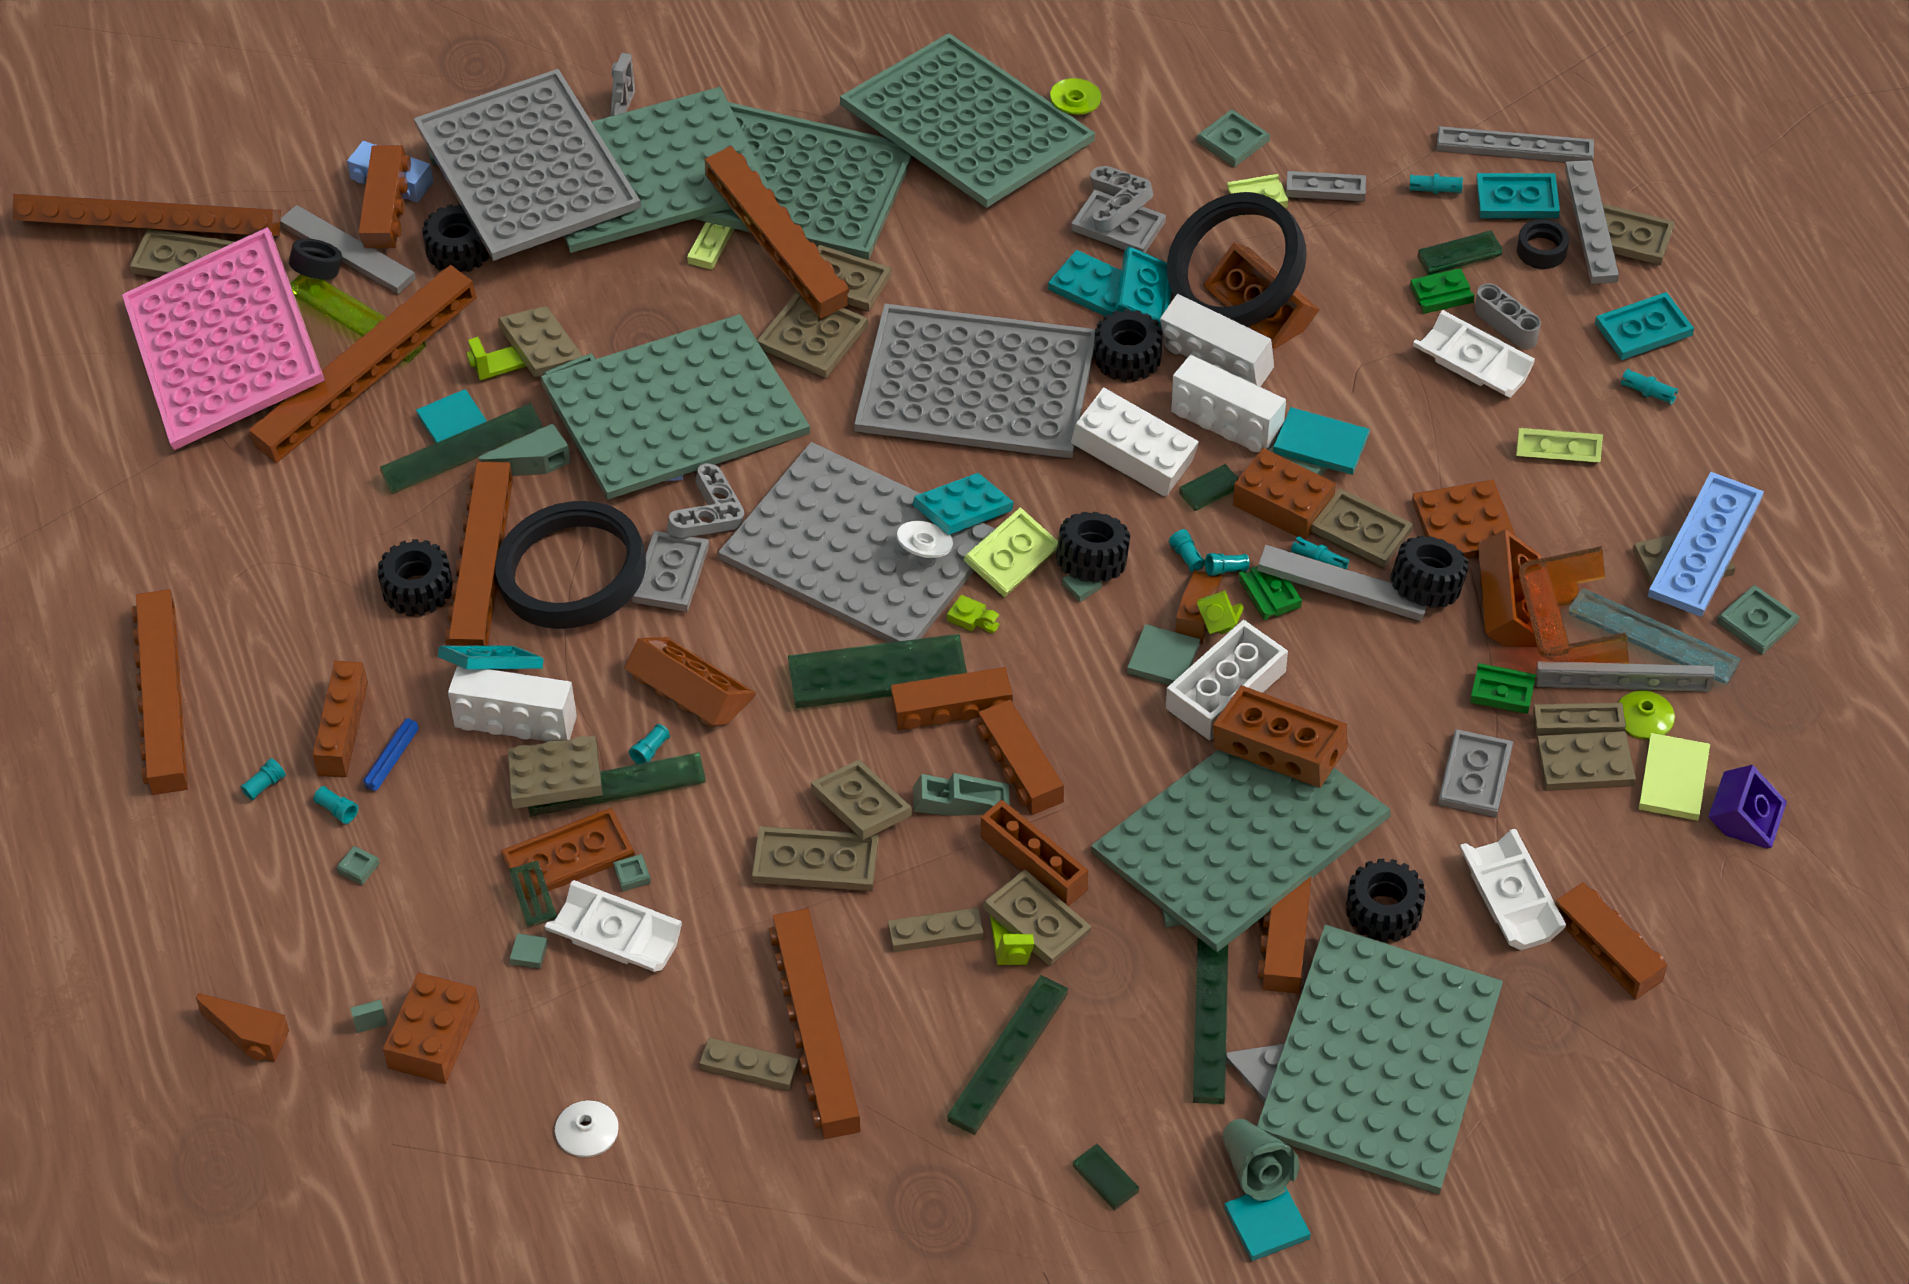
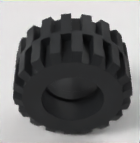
M450 204L446 208L440 207L436 213L432 212L428 215L429 219H425L422 233L426 255L431 265H435L436 269H446L451 265L461 273L466 270L470 272L473 271L474 267L479 268L482 266V262H486L489 259L487 249L461 204H458V206Z
M1124 309V312L1117 310L1113 312V315L1107 314L1104 316L1103 321H1099L1097 324L1094 338V359L1096 360L1097 367L1101 368V372L1105 375L1110 374L1112 379L1120 378L1121 381L1127 382V379L1138 381L1140 377L1145 379L1149 377V373H1154L1157 370V366H1160L1162 358L1163 331L1159 327L1158 321L1156 319L1151 320V315L1147 313L1143 315L1139 310L1131 312L1130 309Z
M1099 512L1073 514L1071 518H1066L1060 526L1056 552L1057 564L1062 567L1065 573H1070L1071 577L1080 578L1081 581L1097 583L1120 576V573L1124 572L1127 564L1130 532L1127 531L1125 524L1120 523L1119 519L1112 518L1108 514H1099Z
M1432 536L1411 537L1399 547L1390 577L1391 582H1393L1392 586L1395 590H1398L1399 595L1406 597L1412 603L1415 602L1420 606H1429L1430 608H1437V606L1447 607L1448 604L1452 605L1455 603L1456 599L1460 596L1469 569L1468 559L1464 557V553L1461 550L1456 549L1455 545L1447 543L1446 540L1436 539Z
M412 539V542L408 543L405 540L400 542L399 546L393 545L390 547V552H385L382 555V561L378 563L379 582L383 599L387 602V605L391 609L395 608V611L399 614L406 612L407 616H413L414 613L422 616L427 611L431 613L436 611L437 606L442 607L446 603L445 599L450 598L453 587L449 560L445 551L440 550V546L437 544L431 545L430 541L427 540L419 542L418 539ZM413 576H423L419 579L408 580V578Z
M1384 858L1377 859V863L1372 861L1366 862L1365 868L1360 866L1356 869L1355 875H1352L1348 887L1346 914L1350 917L1349 922L1352 927L1357 926L1359 934L1363 935L1366 933L1370 939L1380 938V942L1387 943V939H1392L1393 942L1400 941L1401 935L1406 938L1411 935L1412 930L1418 928L1423 913L1425 890L1424 882L1422 879H1418L1419 874L1415 869L1410 871L1409 865L1403 862L1402 865H1399L1397 860L1391 859L1390 862H1385ZM1376 896H1389L1396 899L1399 903L1383 905L1372 898Z

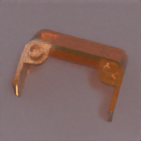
M1602 546L1528 561L1520 567V585L1537 650L1542 657L1553 662L1629 664L1626 632L1569 644L1559 606L1568 605L1576 601L1579 596L1578 583L1605 578Z

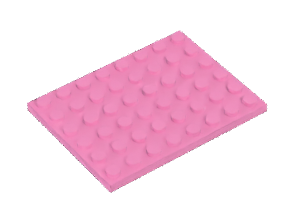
M268 227L122 294L170 445L174 450L325 381L274 238Z

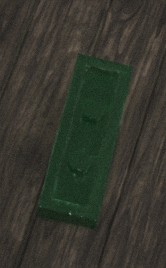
M1492 230L1419 249L1417 257L1426 273L1431 275L1501 256L1502 247Z

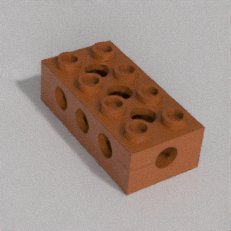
M1242 685L1213 723L1215 749L1321 788L1348 748L1346 723Z

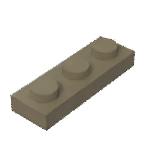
M1622 703L1534 704L1533 708L1536 735L1625 731L1626 728Z
M979 908L888 920L893 952L984 939Z
M709 1038L699 1065L702 1071L790 1091L799 1067V1059Z

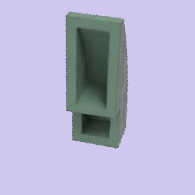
M953 773L950 779L921 774L913 786V811L951 816L983 815L1000 800L1005 801L1010 806L1009 784L957 773Z

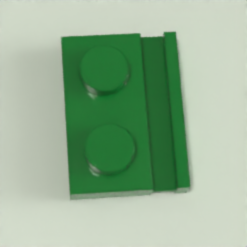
M1461 268L1410 280V288L1418 304L1421 305L1423 314L1474 303L1475 295L1471 293L1470 285Z
M1258 566L1251 568L1247 573L1239 572L1240 583L1264 621L1268 620L1269 616H1279L1301 608L1302 599L1289 580L1257 571Z
M1478 663L1470 703L1528 714L1536 674Z

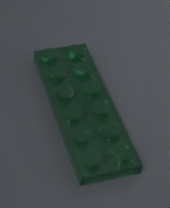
M960 634L788 656L795 709L890 697L891 685L967 673Z

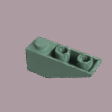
M553 424L537 429L535 432L515 439L478 457L479 462H510L512 476L547 474L571 463L568 444Z

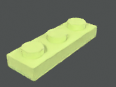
M706 222L687 256L688 264L713 270L734 228Z
M1518 428L1516 456L1601 462L1603 434Z

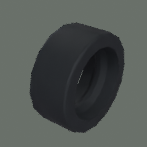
M1532 220L1526 223L1519 232L1518 256L1525 264L1533 268H1554L1562 264L1566 258L1569 235L1563 226L1552 220ZM1544 238L1553 241L1558 247L1551 250H1540L1532 247L1528 241Z
M299 239L292 244L289 266L297 273L309 278L319 280L332 279L339 274L342 252L337 247L321 240Z

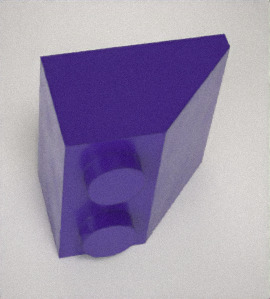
M1752 764L1724 771L1708 817L1725 836L1768 849L1773 846L1787 801Z

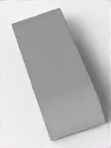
M1486 283L1478 288L1475 303V313L1477 316L1519 348H1534L1538 343L1541 326L1539 317L1495 284Z

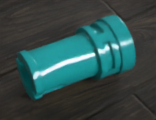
M1185 529L1175 532L1169 538V545L1183 558L1191 572L1202 569L1205 565V560L1195 548L1194 541L1191 539L1189 532Z
M1208 553L1205 558V570L1209 576H1216L1225 572H1247L1250 566L1247 554L1224 555L1223 553Z
M656 724L643 740H639L629 749L628 753L631 759L640 766H646L655 756L657 749L671 737L668 729L661 724Z
M273 758L267 760L259 768L260 771L240 786L242 792L250 800L253 801L271 784H276V782L286 776L283 768Z
M326 786L318 788L313 797L315 803L329 810L343 824L350 823L358 813L359 807L357 803L338 796L327 789Z

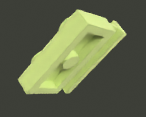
M1278 174L1227 182V191L1230 194L1239 192L1259 193L1273 198L1285 208L1288 207V199L1282 183L1279 181Z

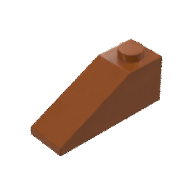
M1194 571L1183 594L1176 616V633L1200 639V644L1203 645L1207 627L1197 601L1219 592L1222 575L1209 576L1206 572Z
M201 993L197 994L196 1000L201 1015L246 1055L259 1061L264 1059L276 1061L289 1033L284 1014Z

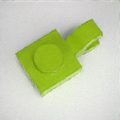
M964 595L958 598L947 613L948 622L969 631H973L978 626L989 633H995L1000 626L998 622H995L999 617L997 612L986 610L985 604Z

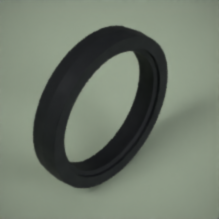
M1239 192L1221 196L1195 211L1177 232L1167 259V276L1170 288L1174 296L1179 294L1245 327L1256 324L1279 310L1298 287L1306 265L1305 239L1293 215L1273 198L1252 192ZM1239 215H1260L1276 222L1281 227L1285 238L1284 261L1274 281L1261 294L1245 303L1229 307L1208 305L1193 295L1188 280L1189 263L1195 247L1209 230L1217 224Z
M592 501L558 503L529 515L519 522L504 538L497 552L495 562L498 587L508 607L521 619L531 624L554 629L581 627L612 615L634 596L642 583L646 570L644 544L632 520L612 506ZM571 527H595L612 533L626 547L625 563L617 577L604 589L584 599L563 603L546 602L529 596L515 582L516 569L524 553L538 540L558 530Z

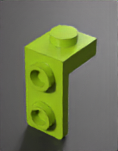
M479 337L468 340L470 351L466 352L467 361L470 368H475L479 380L526 367L513 346L486 354Z
M1225 590L1197 601L1209 634L1215 632L1225 634L1230 632L1237 625L1244 609L1242 603L1231 606Z
M990 915L997 965H1027L1034 947L1033 934H1012Z

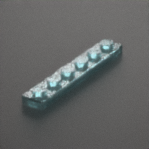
M1585 588L1581 589L1570 606V615L1678 664L1714 666V680L1728 685L1740 665L1741 658Z

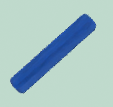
M409 718L403 720L363 779L365 788L372 791L379 789L419 730L418 723L415 720Z

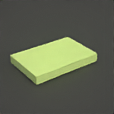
M1020 507L967 553L963 561L1005 598L1057 552L1058 540Z
M1651 733L1638 810L1698 821L1710 744Z

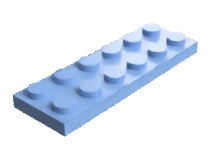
M1710 472L1649 589L1648 597L1702 617L1762 500L1764 491Z

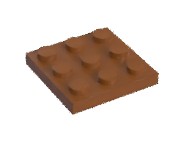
M1494 479L1413 493L1412 502L1425 537L1432 536L1436 539L1446 540L1447 543L1453 544L1457 547L1456 549L1461 550L1467 559L1479 557L1478 544L1504 529L1516 536Z

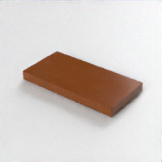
M612 807L500 850L501 856L523 901L567 885L573 880L577 881L613 867V862L635 856V851Z

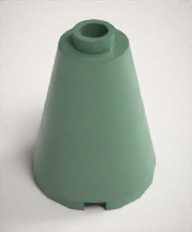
M1245 1119L1233 1120L1225 1127L1222 1138L1242 1190L1258 1201L1271 1200L1282 1195L1286 1191L1284 1187L1289 1181L1292 1180L1294 1182L1298 1176L1300 1164L1294 1150L1286 1143Z

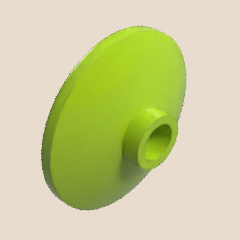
M1068 78L1057 82L1052 87L1050 99L1057 109L1068 114L1081 115L1097 109L1101 103V92L1096 85L1087 80Z
M1634 691L1622 697L1618 702L1623 705L1626 724L1625 731L1630 736L1650 740L1651 733L1666 735L1673 727L1675 720L1673 707L1664 697L1657 693Z

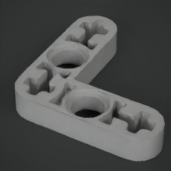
M1109 166L1097 167L1090 173L1094 189L1113 195L1110 200L1093 213L1094 224L1098 231L1114 229L1153 197L1151 182L1145 178Z
M710 463L700 465L695 482L708 505L671 512L666 528L669 534L674 537L686 538L734 530L742 524L745 513L721 469ZM713 494H722L726 499L716 498ZM706 517L709 518L712 522L706 523L701 521L699 518Z

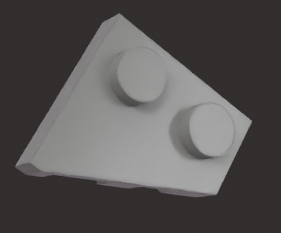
M621 53L618 62H614L612 66L613 86L610 116L625 113L636 92L632 55L627 53Z
M1285 1044L1226 1053V1062L1230 1066L1233 1065L1243 1076L1242 1080L1258 1093V1097L1265 1104Z

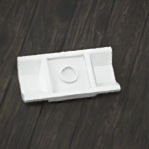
M1444 310L1439 314L1433 329L1422 341L1416 339L1413 342L1414 347L1433 356L1436 363L1479 386L1485 384L1510 398L1526 381L1535 362V359Z
M1516 829L1510 830L1498 842L1478 848H1474L1466 843L1460 845V850L1472 872L1471 876L1495 923H1498L1510 946L1524 950L1550 942L1566 927V923Z
M573 880L570 884L566 903L555 921L547 922L544 927L549 932L572 940V943L621 963L628 964L629 962L656 972L663 970L676 948L682 921Z

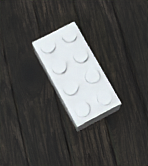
M1179 294L1175 296L1160 318L1165 347L1174 354L1180 353L1186 357L1193 355L1261 387L1274 368L1270 338Z
M1189 355L1173 375L1171 412L1200 425L1204 429L1211 430L1227 440L1234 441L1252 452L1260 453L1263 448L1268 450L1275 444L1284 423L1286 399L1193 355Z
M1103 388L1075 424L1071 443L1166 497L1192 463L1199 441Z
M1243 619L1167 687L1166 709L1210 741L1214 738L1213 723L1238 688L1242 685L1262 693L1286 672L1288 650Z
M457 665L448 691L454 725L456 728L466 731L476 730L489 732L493 735L502 734L515 736L520 739H535L546 742L553 740L563 741L570 740L577 718L572 682L490 669H465Z

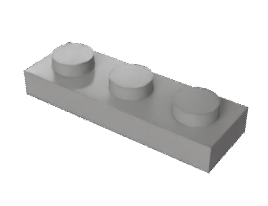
M1287 171V197L1365 202L1366 175Z

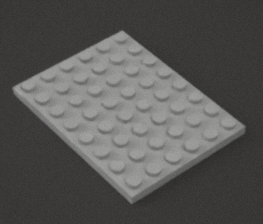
M559 69L414 118L415 127L493 261L641 208L640 199Z
M884 304L854 423L855 431L1073 459L1075 445L1071 443L1075 424L1081 417L1094 355L1095 329Z
M811 442L720 549L718 554L720 560L910 653L974 572L963 561L965 555L993 532L995 528L981 522L950 534L953 546L951 551L945 556L926 558L914 555L899 544L897 531L901 525L910 521L933 523L913 506L914 496L921 493Z

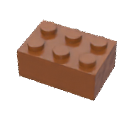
M1263 448L1235 482L1233 506L1296 537L1299 536L1306 540L1312 533L1311 524L1335 495L1336 483Z
M418 972L383 1047L387 1068L446 1084L480 1008L476 987Z

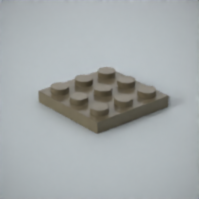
M797 291L759 337L757 342L763 351L827 378L868 327V318L841 308L819 319Z
M579 736L570 740H553L543 744L520 745L516 748L508 749L513 809L603 795L596 736Z

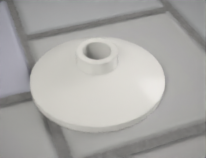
M910 521L901 525L897 531L899 544L905 550L917 556L926 558L942 557L947 555L953 546L952 537L930 522Z
M588 1100L580 1101L567 1107L559 1115L555 1125V1135L560 1147L568 1154L581 1158L594 1157L607 1151L615 1142L619 1130L617 1117L608 1106L597 1101ZM583 1122H591L587 1126L581 1125Z

